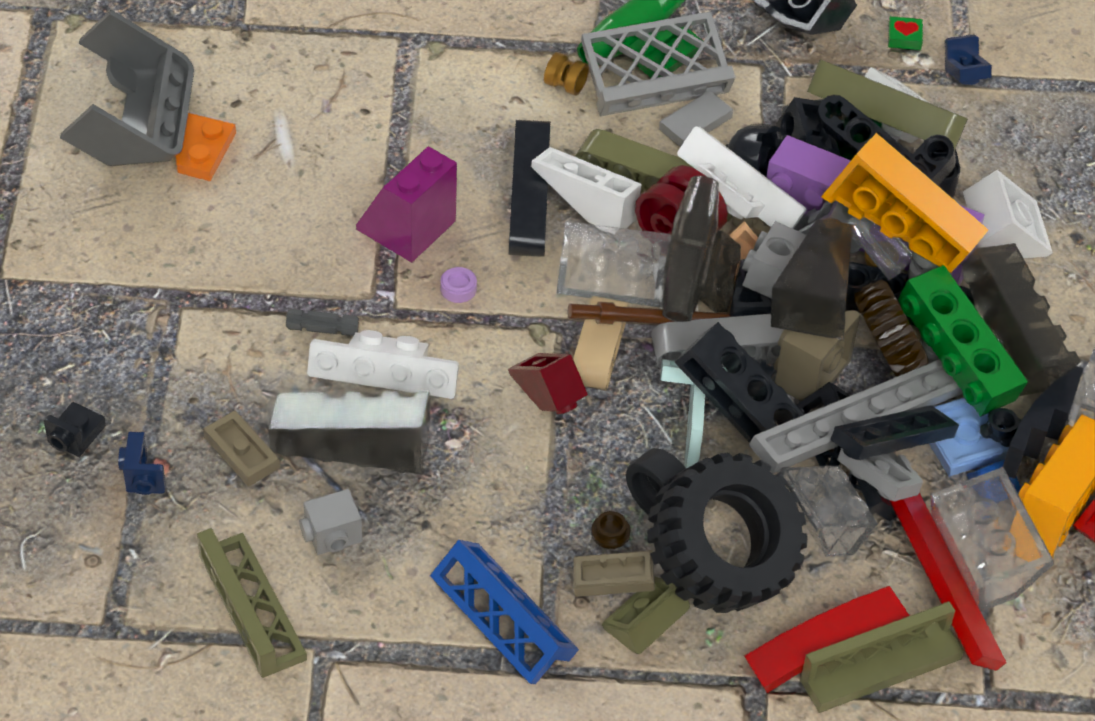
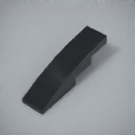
M1074 367L1054 381L1034 401L1019 423L1000 474L1015 479L1023 455L1038 460L1045 437L1059 440L1069 417L1084 368Z

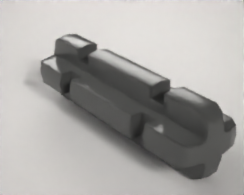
M289 309L286 315V327L290 330L302 331L303 328H306L309 332L329 334L341 332L342 335L354 336L359 330V318L355 315L343 314V317H339L336 313L317 311L304 313L303 310Z

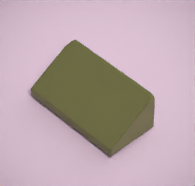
M654 576L655 591L636 592L602 623L603 629L636 654H641L690 608L688 600L684 601L675 594L677 587L673 583L666 585L663 579Z

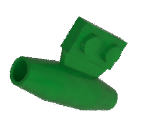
M629 0L602 19L590 33L669 19L686 0ZM688 29L687 32L689 34L700 39L696 34H694L691 30ZM668 30L659 31L655 38L672 47L678 36ZM637 36L626 37L623 42L624 45L638 53L646 43ZM682 39L675 50L691 59L699 48ZM603 41L592 43L594 52L605 59L608 58L613 50V47ZM581 42L577 47V53L581 61L587 63ZM650 45L643 56L660 65L667 54ZM617 51V53L615 54V56H614L613 58H615V57H617V56H619V55H621V54H623V53L620 52V51ZM670 57L664 68L674 72L683 63ZM640 63L637 64V67L650 78L653 77L654 71Z

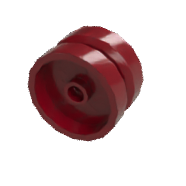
M684 165L671 168L656 184H653L636 200L635 205L637 221L645 236L656 248L669 256L679 259L688 258L693 255L727 223L728 211L726 203L717 186L700 171Z

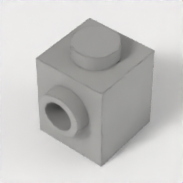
M349 489L303 502L304 518L299 520L301 533L305 542L312 541L317 555L327 552H338L347 546L362 542V519Z

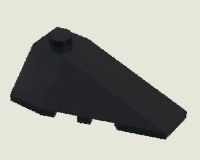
M753 0L785 27L810 35L841 30L857 6L855 0Z

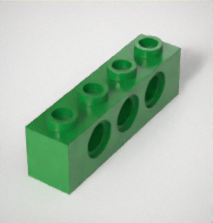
M942 265L909 279L898 298L901 309L907 317L911 318L921 332L923 341L938 356L945 372L952 376L960 387L967 403L973 406L981 417L994 409L1016 401L1028 383L1027 379L946 267Z

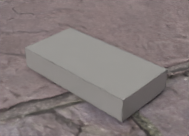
M708 91L662 119L659 130L681 147L694 127L699 126L706 132H710L731 119L733 109L713 92Z

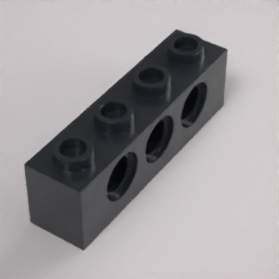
M719 322L704 332L675 361L676 365L749 443L754 435L776 427L775 421L778 425L805 415L788 397L786 391L765 373L760 363L752 358L738 344L734 335L724 329Z

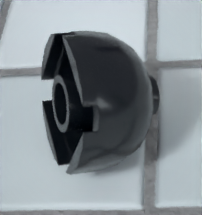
M751 124L738 130L731 138L729 144L725 146L767 178L769 161L784 139L777 138L776 132H781L778 126Z

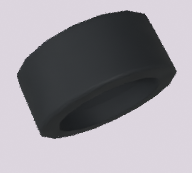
M652 448L627 467L625 474L627 486L640 508L649 515L651 507L658 504L655 497L660 489L668 485V480L686 469V467L674 455L664 449Z

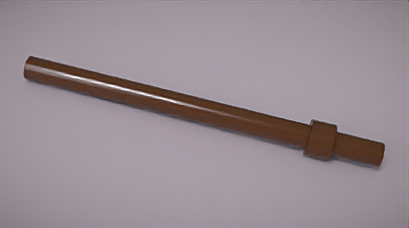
M597 302L596 305L570 303L567 310L568 318L595 320L597 324L613 325L614 321L662 324L675 321L730 317L728 313L615 306L614 302Z

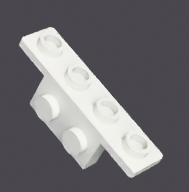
M699 126L692 129L677 152L679 157L706 175L717 186L725 200L727 211L736 218L758 217L770 227L777 221L794 229L806 212V208Z
M364 330L360 333L356 332L349 344L313 339L309 348L307 374L310 377L452 399L456 394L459 363L452 360L427 357L429 344L421 343L415 337L400 336L396 339L383 337L377 331Z

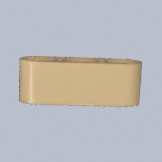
M592 296L589 304L596 305L597 302H614L615 306L629 307L628 302ZM585 319L573 358L585 387L607 391L626 322L614 321L613 325L597 324L595 320Z

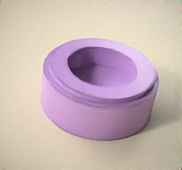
M463 267L448 269L441 276V294L445 299L454 303H463L471 300L477 292V278L475 274Z

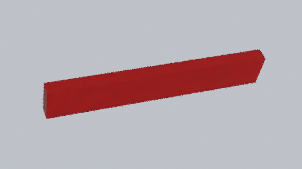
M920 492L916 496L898 501L889 500L941 604L950 602L955 609L952 626L971 664L997 671L1007 662Z

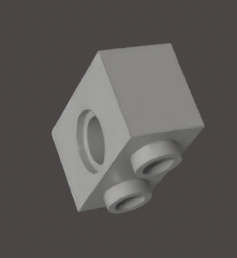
M775 221L768 233L763 231L760 233L754 249L749 251L742 270L747 271L742 286L783 303L802 270L803 263L809 255L815 238Z

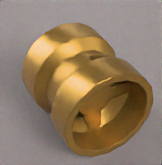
M555 52L546 66L544 82L553 87L562 86L566 92L576 96L585 86L589 75V66L587 63L579 60L575 62L570 61L567 55Z

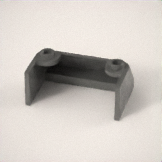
M110 10L80 38L79 44L107 60L106 74L109 82L126 93L122 120L92 104L61 133L60 139L109 166L170 161L183 148L194 78V66L184 53L115 11Z

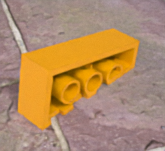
M877 133L854 156L821 196V198L831 204L836 200L848 207L847 213L861 220L865 217L881 227L879 232L889 238L899 237L908 242L910 250L939 267L944 265L949 273L966 258L988 232V229Z
M1082 414L1074 426L1066 425L1058 440V445L1052 444L1045 457L1044 464L1039 463L1030 479V484L1024 483L1015 501L1016 504L1020 505V509L1004 549L1046 571L1053 561L1057 546H1062L1074 520H1078L1090 495H1093L1095 492L1094 419Z

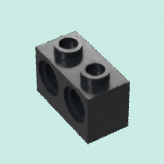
M794 97L776 123V126L781 129V132H778L780 139H785L789 135L840 156L837 141L828 135L822 127L818 112L821 101Z

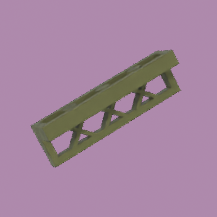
M212 528L197 533L199 556L261 678L306 661L307 653L244 534L240 533L218 541ZM240 548L244 557L239 567L231 565L225 553ZM242 578L258 583L259 588L255 597L246 595L240 583ZM257 608L274 613L275 619L271 627L261 624L256 614ZM273 639L289 643L293 652L276 658L275 649L272 645Z
M946 602L806 654L800 681L818 712H824L961 660L964 650L950 629L955 609L950 602Z

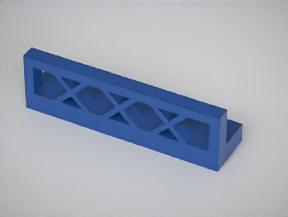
M458 539L431 573L432 579L529 684H536L555 660L569 662L579 649L479 543ZM458 561L464 567V585L455 586L446 575ZM484 589L489 594V612H479L474 607V590ZM510 616L513 619L515 639H504L499 634V617ZM524 632L529 638H524ZM535 643L544 653L533 668L525 662L524 644ZM515 644V650L510 645Z

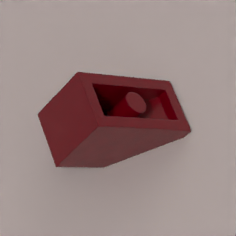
M537 353L508 369L510 376L542 411H555L558 415L567 413L578 406L576 401L588 395L571 354Z

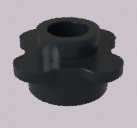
M994 409L988 413L987 423L981 425L980 434L984 438H991L1001 443L1004 447H1009L1021 419L1010 409Z

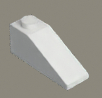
M549 147L532 160L531 167L587 222L601 227L606 232L619 235L636 221L635 205L636 200L640 197L641 183L552 147Z

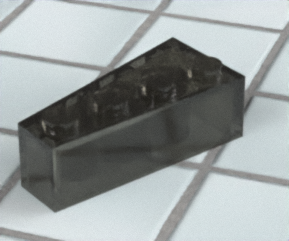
M834 218L816 220L772 286L771 327L844 341L851 270L853 224L841 223Z
M1015 243L977 248L961 264L964 280L969 285L975 302V309L1028 381L1019 396L1044 392L1054 381L1068 374L1081 362L1075 351L1068 352L1063 343L1067 335L1062 326L1053 325L1047 313L1050 305L1045 296L1036 294L1033 288L1035 278Z
M383 391L381 397L363 398L360 392H346L340 398H330L326 392L278 393L268 429L270 449L274 453L288 457L300 456L318 459L323 462L335 461L355 464L364 468L376 467L394 470L399 473L411 472L421 474L430 438V391H416L415 397H399L398 391Z

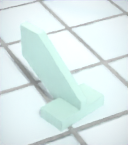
M662 359L661 381L691 384L684 466L688 468L699 462L704 424L705 394L676 365L674 360Z

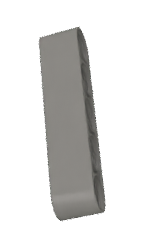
M813 310L662 323L657 325L651 332L657 366L661 369L662 359L676 361L704 332L717 322L734 335L738 344L752 358L757 361L761 358L766 360V364H772L776 362L780 355L781 347L778 346V341L787 326L793 327L802 316L824 314V312Z

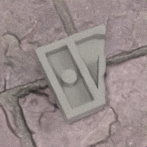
M841 448L837 459L850 469V473L853 476L865 480L875 487L882 497L891 501H898L918 495L923 484L918 473L910 467L911 463L905 455H898L897 458L895 453L891 452L864 460H856L845 455Z

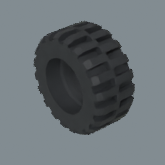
M721 453L711 458L706 457L668 480V485L662 487L655 497L658 504L650 509L648 520L654 523V527L647 530L648 543H654L655 551L650 553L654 565L660 563L664 571L660 577L666 585L673 583L677 587L675 594L684 601L693 598L694 607L705 611L713 608L716 613H728L733 610L740 611L774 597L780 593L781 589L788 587L795 579L794 571L801 569L805 559L804 554H801L800 550L807 548L808 535L807 533H802V526L806 525L807 522L805 513H799L796 503L800 502L796 492L790 493L785 486L788 481L780 473L772 474L770 472L772 467L766 462L758 460L752 463L753 458L750 455L738 453L732 457L729 453ZM710 499L728 504L745 521L750 534L751 548L748 561L744 567H737L727 563L711 548L705 535L703 522L705 508Z

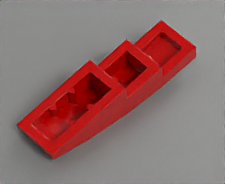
M887 586L823 612L778 635L744 655L765 691L769 693L802 672L806 654L909 617L910 615L892 588Z

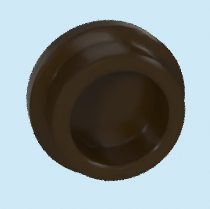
M607 511L600 514L593 522L591 528V535L595 543L606 549H617L624 546L628 542L631 533L630 525L626 518L615 511Z

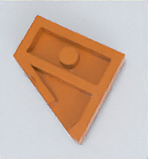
M188 113L183 148L176 156L177 172L211 181L236 135L235 124Z

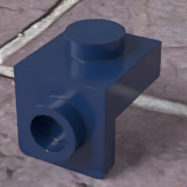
M975 34L951 37L945 40V71L961 84L972 85L979 83L980 79L992 78V65L979 55V37Z
M128 432L126 447H120L118 457L119 470H123L126 492L142 495L165 493L166 482L163 465L146 464L147 448L144 432Z

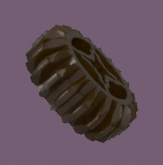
M883 280L873 284L871 282L854 294V302L895 376L898 377L928 364V356L887 282Z

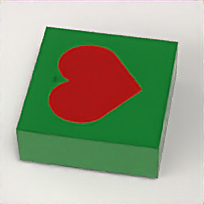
M890 16L888 23V47L921 50L923 43V19Z

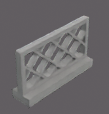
M711 11L586 33L581 36L582 46L598 97L596 105L600 117L697 99L708 91L713 92L715 95L729 93L735 80L732 66L727 65ZM705 23L708 35L704 42L687 32L691 25ZM668 30L678 36L672 47L655 38L659 31ZM637 36L646 43L638 53L623 44L626 37ZM682 39L699 48L693 59L675 50ZM603 41L613 47V50L608 58L605 59L594 52L592 43ZM650 45L667 54L660 65L643 56ZM617 51L634 59L628 71L611 62ZM704 51L716 59L718 67L707 69L696 61ZM670 57L688 66L684 73L674 74L664 68ZM638 63L655 72L653 77L648 80H641L631 73ZM606 68L623 78L619 85L604 87L601 76Z

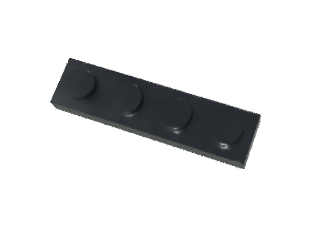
M930 405L835 426L830 440L841 447L844 454L848 457L864 460L882 454L954 438L959 424Z

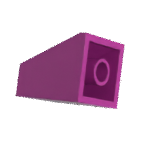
M428 146L380 190L357 222L356 230L412 263L456 222L457 162Z

